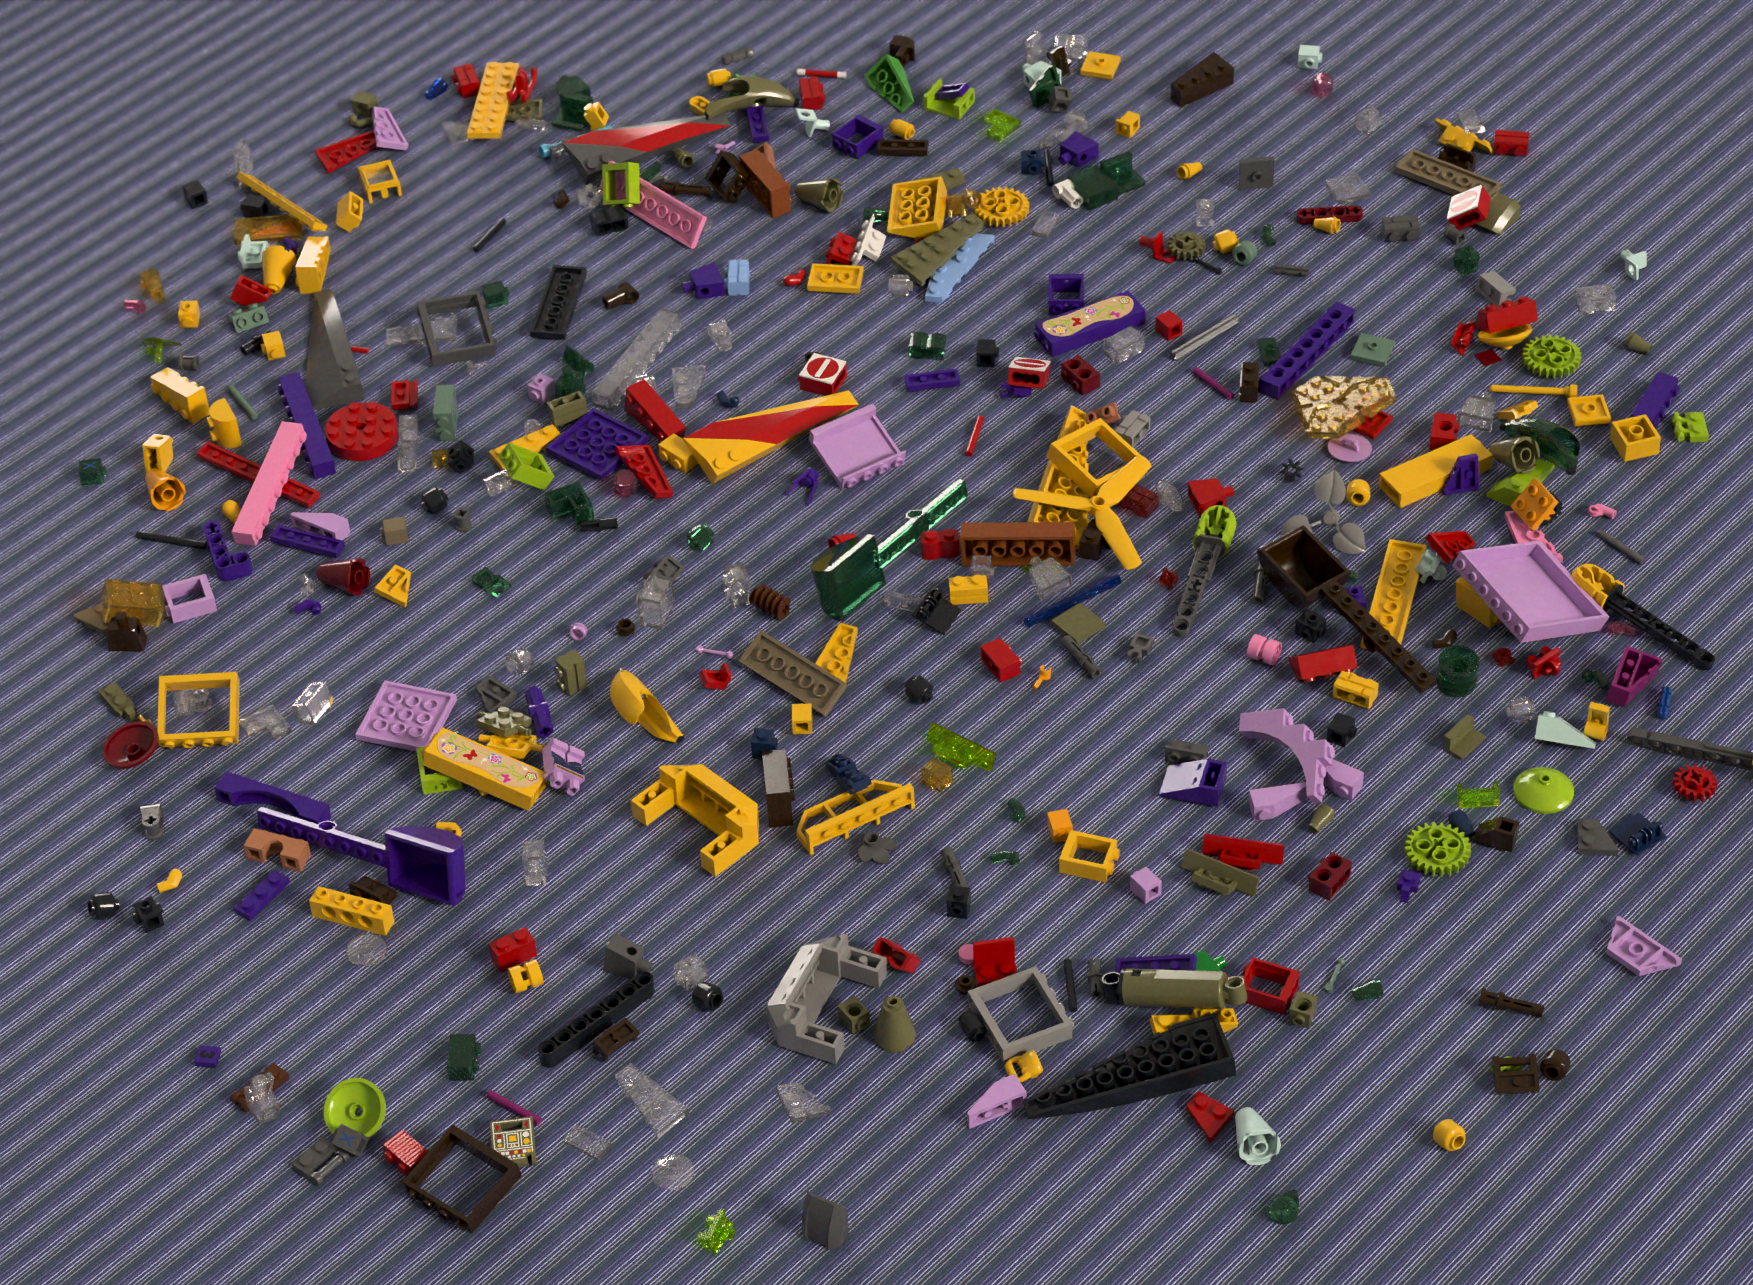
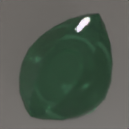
M1297 1190L1281 1193L1267 1203L1265 1211L1270 1221L1280 1225L1294 1222L1299 1212Z

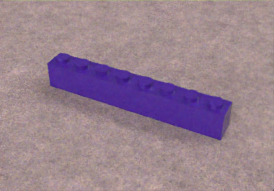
M296 372L278 377L279 385H277L279 395H282L281 400L283 406H286L287 416L291 417L289 418L290 422L302 424L307 434L306 441L303 442L300 450H304L302 454L304 461H308L307 468L309 473H313L315 479L336 474L333 457L300 373Z

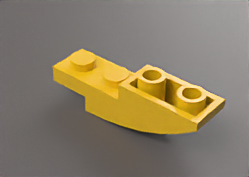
M1233 1008L1193 1009L1191 1015H1151L1150 1018L1153 1034L1158 1032L1162 1034L1168 1031V1027L1176 1023L1216 1013L1223 1032L1238 1027V1021Z

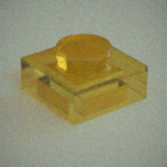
M448 449L432 451L433 468L450 467L447 464Z

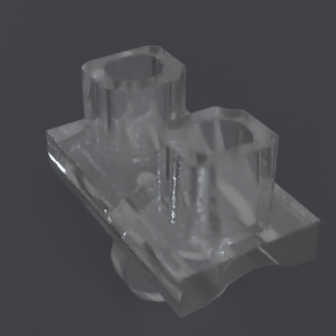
M506 469L483 479L489 497L503 491L508 492L511 487L518 485V481L512 479Z

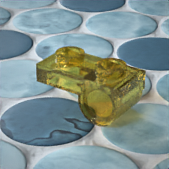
M149 269L141 272L140 285L142 289L147 290L151 298H155L159 303L166 301L159 271Z

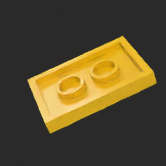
M812 263L807 289L808 291L859 294L864 266Z

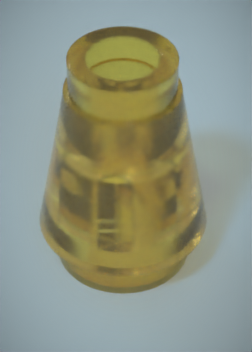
M970 188L964 191L966 205L971 208L979 206L982 200L981 195Z

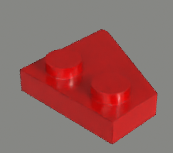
M1199 1091L1186 1105V1111L1195 1119L1198 1128L1205 1132L1207 1135L1206 1139L1210 1143L1234 1116V1110Z

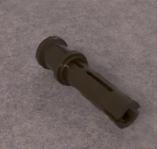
M660 180L659 189L674 196L687 194L710 197L711 186Z
M1483 987L1478 1004L1481 1007L1482 1005L1494 1007L1498 1011L1503 1008L1542 1018L1544 1010L1543 1004L1507 997L1503 992L1495 993L1487 991Z

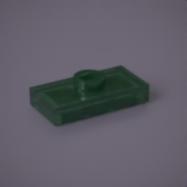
M1275 337L1257 339L1264 367L1274 365L1281 357Z

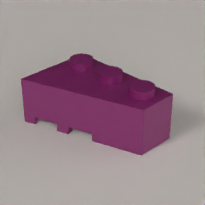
M1626 646L1605 701L1625 707L1658 674L1663 659Z

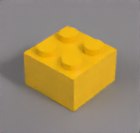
M1646 414L1611 423L1610 440L1624 462L1659 454L1661 437Z

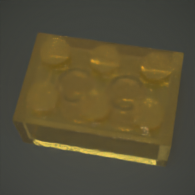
M105 579L101 593L104 622H110L117 612L124 611L127 617L139 618L141 625H161L165 612L162 584Z

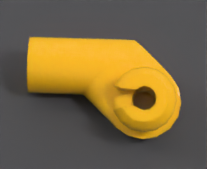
M437 822L436 824L438 829L452 832L459 837L462 834L460 827L456 823Z
M172 869L166 881L156 883L159 893L174 889L179 885L182 878V872L179 869Z

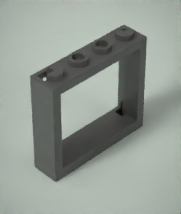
M479 291L417 302V313L433 367L495 356V348H497L496 338L492 337L493 327L492 324H488L489 313L484 310L486 307L485 300L481 299ZM475 307L486 344L438 352L428 315Z

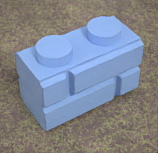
M729 260L728 267H725V289H728L730 296H737L738 294L748 295L750 280L749 261Z

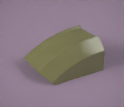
M1497 191L1490 195L1491 201L1487 219L1476 224L1501 235L1520 218L1521 206L1516 199L1509 198Z

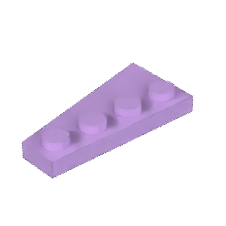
M373 107L372 119L376 147L407 151L409 145L388 108Z

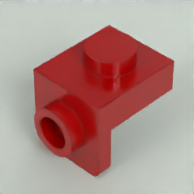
M722 663L719 671L701 669L699 677L704 688L725 690L731 681L732 673L727 663Z

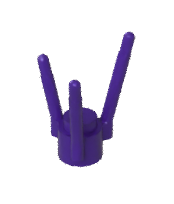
M808 468L791 482L793 486L785 495H789L800 484L805 487L812 486L806 503L809 506L815 489L819 485L817 471Z

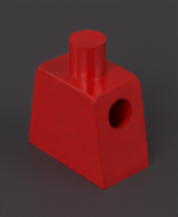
M1216 478L1188 482V497L1199 518L1211 506L1221 505L1226 507V498L1234 496L1233 487L1231 485L1222 487Z

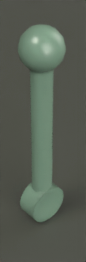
M1338 958L1337 967L1329 984L1325 985L1327 993L1333 991V983L1341 966L1345 964L1343 958Z

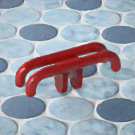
M523 67L518 68V73L515 77L516 85L513 91L508 90L506 92L508 102H515L518 94L522 103H526L529 100L537 82V69L535 67H532L530 70L531 79L529 84L526 70Z

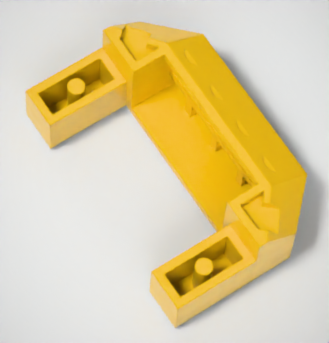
M703 764L662 765L659 767L660 779L631 800L633 817L645 826H648L674 805H677L717 834L718 837L700 850L701 867L715 877L759 844L758 804Z

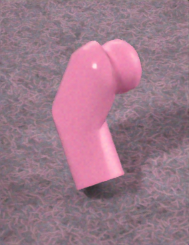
M1593 504L1588 507V514L1592 517L1607 516L1614 519L1617 513L1616 510L1603 504Z

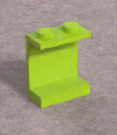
M939 78L923 96L924 110L960 120L975 102L974 88L970 87L962 97L937 100L935 93L942 87V79Z

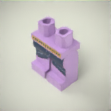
M552 738L542 749L544 771L546 772L544 779L550 781L551 787L556 789L560 787L566 788L567 794L574 796L579 791L580 785L585 781L582 770V759L585 757V752L571 745L568 747V744Z

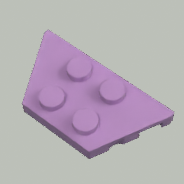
M1616 917L1615 926L1607 946V955L1638 976L1681 965L1682 958L1622 917Z

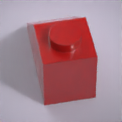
M241 275L230 299L246 307L251 303L267 301L273 290Z

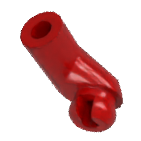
M799 269L797 274L787 275L783 278V284L785 286L800 285L806 272L803 269Z

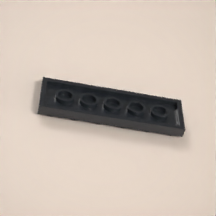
M552 266L530 330V337L565 340L587 275V267Z

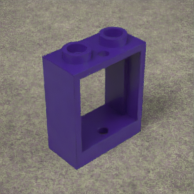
M858 114L832 133V147L855 159H859L878 145L879 139H884L883 126ZM857 132L866 136L857 144L848 140Z
M1049 274V315H1060L1084 306V274ZM1053 292H1079V299H1053Z

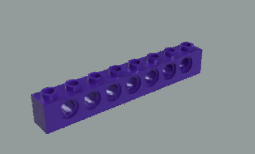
M1339 302L1329 307L1327 312L1320 316L1317 322L1310 326L1308 331L1303 336H1300L1298 341L1291 345L1289 350L1284 355H1281L1279 360L1274 365H1271L1269 370L1260 377L1259 392L1279 400L1354 323L1355 309Z

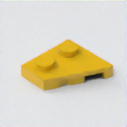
M1527 400L1497 412L1498 419L1512 421L1523 415L1530 414L1532 410L1538 408L1537 401Z
M395 564L376 585L374 593L405 608L407 606L411 572Z

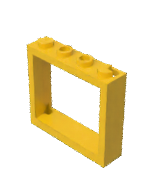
M1101 418L1051 443L1046 457L1090 498L1098 495L1101 486L1124 466L1096 480L1067 452L1098 437L1127 464L1137 455H1140Z
M237 672L159 676L157 732L159 734L160 747H169V749L175 747L193 748L194 746L201 745L212 747L219 744L228 746V744L239 743L240 679ZM230 687L229 731L165 734L166 691Z

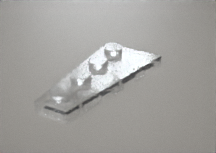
M453 313L451 317L444 319L442 316L436 317L435 321L430 322L436 342L457 341V313ZM420 321L413 326L406 324L386 329L387 346L426 343Z
M629 1063L615 1074V1080L627 1097L633 1101L635 1108L643 1115L645 1122L648 1126H651L657 1138L689 1114V1110L684 1104L632 1063Z

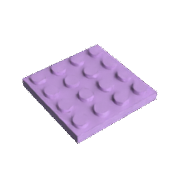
M384 680L355 734L356 740L417 752L416 748L429 746L435 733L438 734L444 726L457 701V696L452 693Z

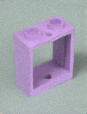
M206 574L162 586L161 600L163 605L167 604V606H164L167 617L171 616L173 623L217 611L215 598ZM200 591L203 592V598L173 605L172 599Z

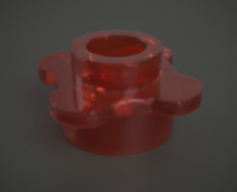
M1163 568L1159 580L1168 590H1171L1173 585L1177 583L1178 578L1175 571H1168V568Z
M1499 648L1492 654V658L1497 661L1498 666L1503 667L1508 663L1512 664L1515 662L1512 652L1507 648Z

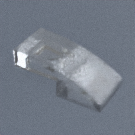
M1474 109L1458 111V119L1466 133L1476 134L1485 132L1481 118L1477 117Z

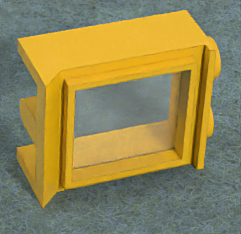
M391 160L358 167L360 181L369 203H373L371 192L380 190L382 198L385 199L389 196L387 188L395 187L398 196H402L400 181L397 178Z

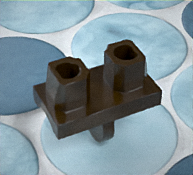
M1059 46L1046 52L1047 59L1051 60V63L1061 70V78L1070 73L1069 67L1072 65V61L1067 59L1064 46Z

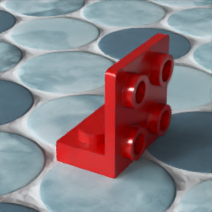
M1014 937L983 940L973 943V967L977 987L1018 973L1015 963Z

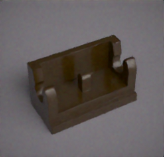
M1448 143L1444 145V152H1439L1438 159L1471 172L1475 170L1476 154Z
M625 1018L593 1040L592 1052L596 1056L600 1053L602 1055V1062H605L614 1051L630 1040L635 1041L640 1032Z

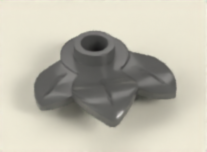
M868 832L863 837L862 846L858 850L859 859L864 863L872 859L875 863L886 864L890 859L889 851L897 848V845L891 838H881L876 832Z

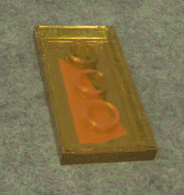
M289 214L235 219L234 242L235 245H240L241 241L244 240L245 234H249L251 241H283L285 237H290L292 240L303 239V224L298 222L299 219L290 217Z

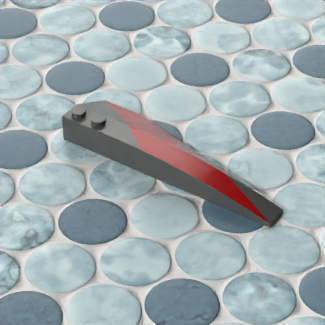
M725 113L707 120L705 115L591 131L563 142L562 145L583 182L587 185L602 179V164H608L609 161L640 164L673 151L676 148L731 128L732 125Z

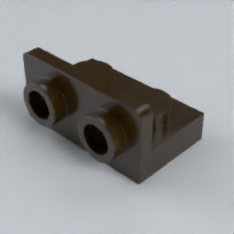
M365 875L358 883L353 881L348 883L350 895L390 905L398 896L396 890Z

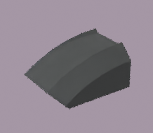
M807 1191L802 1213V1232L805 1240L809 1239L827 1247L828 1250L840 1247L849 1235L847 1207Z

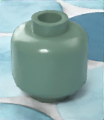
M1248 240L1239 242L1232 251L1234 261L1243 266L1250 264L1257 256L1255 244Z

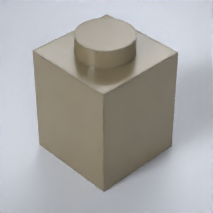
M405 517L383 520L384 527L380 528L382 539L386 538L387 546L409 542Z

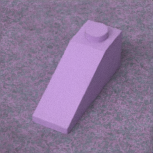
M292 512L290 514L292 526L295 529L339 540H344L350 534L348 519L334 513Z
M1332 759V766H1325L1326 776L1324 777V784L1334 794L1352 801L1363 786L1364 772Z
M1306 782L1249 790V807L1254 821L1273 819L1308 799Z
M1015 1074L996 1081L967 1112V1125L969 1129L1024 1106L1023 1100L1027 1099L1026 1090Z

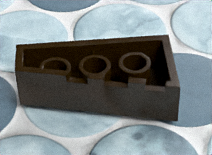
M1213 52L1171 83V100L1181 108L1234 84V67Z
M786 749L762 751L769 828L793 826L791 801H795L791 759L786 757Z

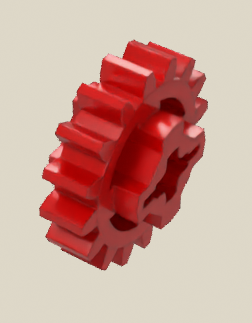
M1694 764L1692 768L1689 765H1686L1685 769L1680 767L1679 772H1675L1672 785L1674 786V792H1678L1679 797L1684 795L1686 801L1691 798L1693 802H1696V799L1704 802V797L1711 799V794L1715 795L1717 788L1716 775H1711L1712 770L1705 771V766L1697 768V764Z

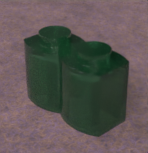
M924 332L911 333L909 357L914 359L927 358L930 360L944 359L946 335L939 333L927 334Z

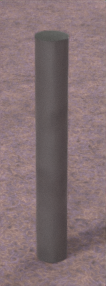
M1604 530L1598 532L1599 537L1642 565L1645 562L1644 557Z

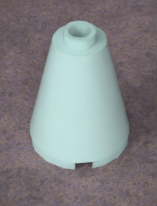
M1245 1107L1240 1109L1235 1116L1237 1147L1240 1158L1250 1165L1268 1163L1271 1161L1270 1158L1274 1154L1277 1155L1280 1151L1281 1142L1278 1134L1253 1108Z

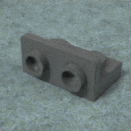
M667 554L664 559L659 558L653 566L655 567L653 571L650 569L643 577L645 582L642 586L646 588L650 584L660 593L664 594L684 571L685 567Z
M1170 739L1169 744L1165 747V761L1180 764L1206 759L1209 746Z

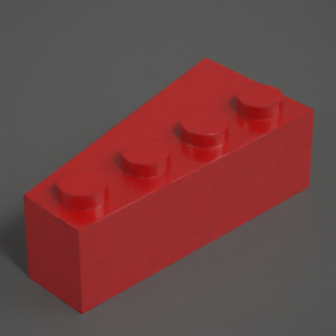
M645 379L626 388L624 410L660 442L673 433L682 439L685 437L686 426Z

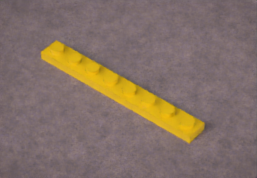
M238 172L236 178L242 181V185L251 188V191L261 194L260 196L266 197L267 200H270L271 204L280 206L279 209L281 211L289 213V216L299 219L298 222L307 225L308 229L318 232V230L326 231L328 225L254 176Z

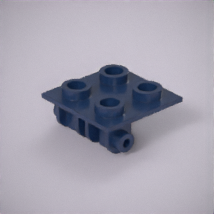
M1639 812L1609 830L1610 834L1636 856L1667 838L1662 832L1664 826L1661 821L1651 823Z

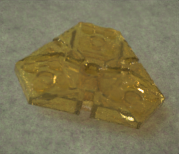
M1315 376L1291 392L1307 438L1339 439L1364 423L1365 416L1371 418L1397 401L1389 378Z

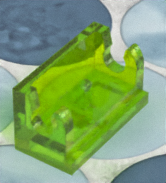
M1498 781L1493 782V788L1462 789V783L1457 784L1456 797L1459 809L1499 806L1501 791L1500 787H1498Z

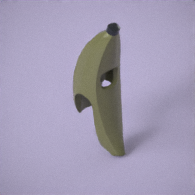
M751 76L738 77L725 82L722 91L737 93L739 96L710 102L704 115L709 120L723 113L743 110L747 107H797L799 98H795L790 91L772 80Z

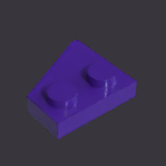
M1477 454L1464 455L1457 458L1442 489L1444 495L1479 489Z

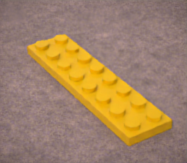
M490 62L486 64L467 130V138H501L510 105L506 92L508 90L513 91L515 87V77L518 73L519 63Z
M1390 539L1369 614L1402 645L1420 573L1414 569L1422 560L1420 558L1427 550V545ZM1362 637L1361 648L1367 649L1364 645Z

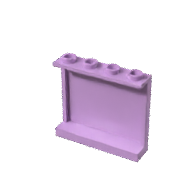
M870 404L810 430L809 442L841 489L851 488L856 483L863 480L867 481L876 474H883L892 467H899L905 461L906 451L900 452L876 417V407L874 404Z

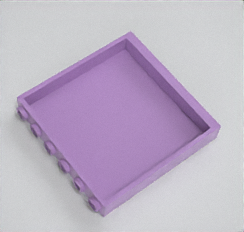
M1541 541L1462 550L1452 564L1521 643L1601 631L1609 618L1608 614L1574 581L1572 575Z

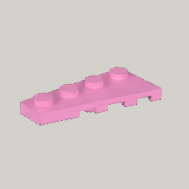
M1514 510L1505 512L1504 518L1515 544L1541 541L1560 563L1563 562V556L1554 550V545L1544 538L1545 535L1541 530H1531Z

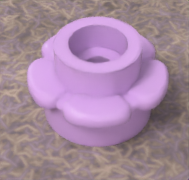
M575 623L570 626V636L573 639L582 640L587 636L588 629L584 624Z

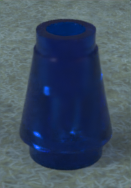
M442 78L435 79L424 93V96L431 101L445 93L448 84Z

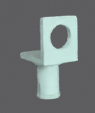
M796 108L795 112L799 120L807 121L805 130L808 137H812L815 129L829 130V120L817 119L814 110ZM801 113H806V114H808L809 116H808V117L803 116Z
M1628 249L1626 251L1623 250L1620 257L1625 261V273L1634 280H1638L1639 269L1647 266V252L1642 251L1633 254Z

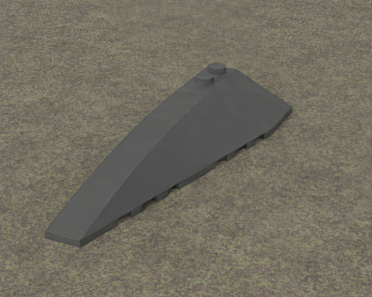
M332 289L314 292L305 389L314 410L364 400L360 377Z

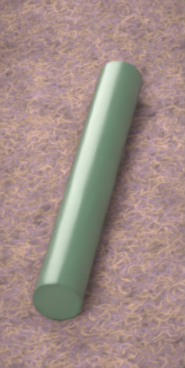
M230 385L228 387L229 392L253 420L257 419L258 414L234 385Z

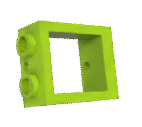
M639 163L602 164L603 205L633 208V205L640 204ZM625 171L626 199L616 200L615 172Z
M508 443L499 455L510 477L517 481L545 490L555 477L542 454Z
M424 747L416 748L423 795L463 789L461 781L442 773L425 775L424 765H422V751Z

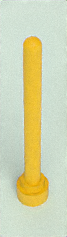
M1572 384L1566 386V388L1491 385L1489 387L1491 392L1577 397V385Z

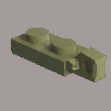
M116 682L99 690L100 697L118 718L125 716L130 723L137 720L134 703Z

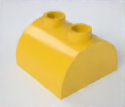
M225 398L217 400L209 409L210 417L206 418L209 428H213L212 431H209L211 440L216 441L219 446L224 448L242 446L238 423L234 413Z

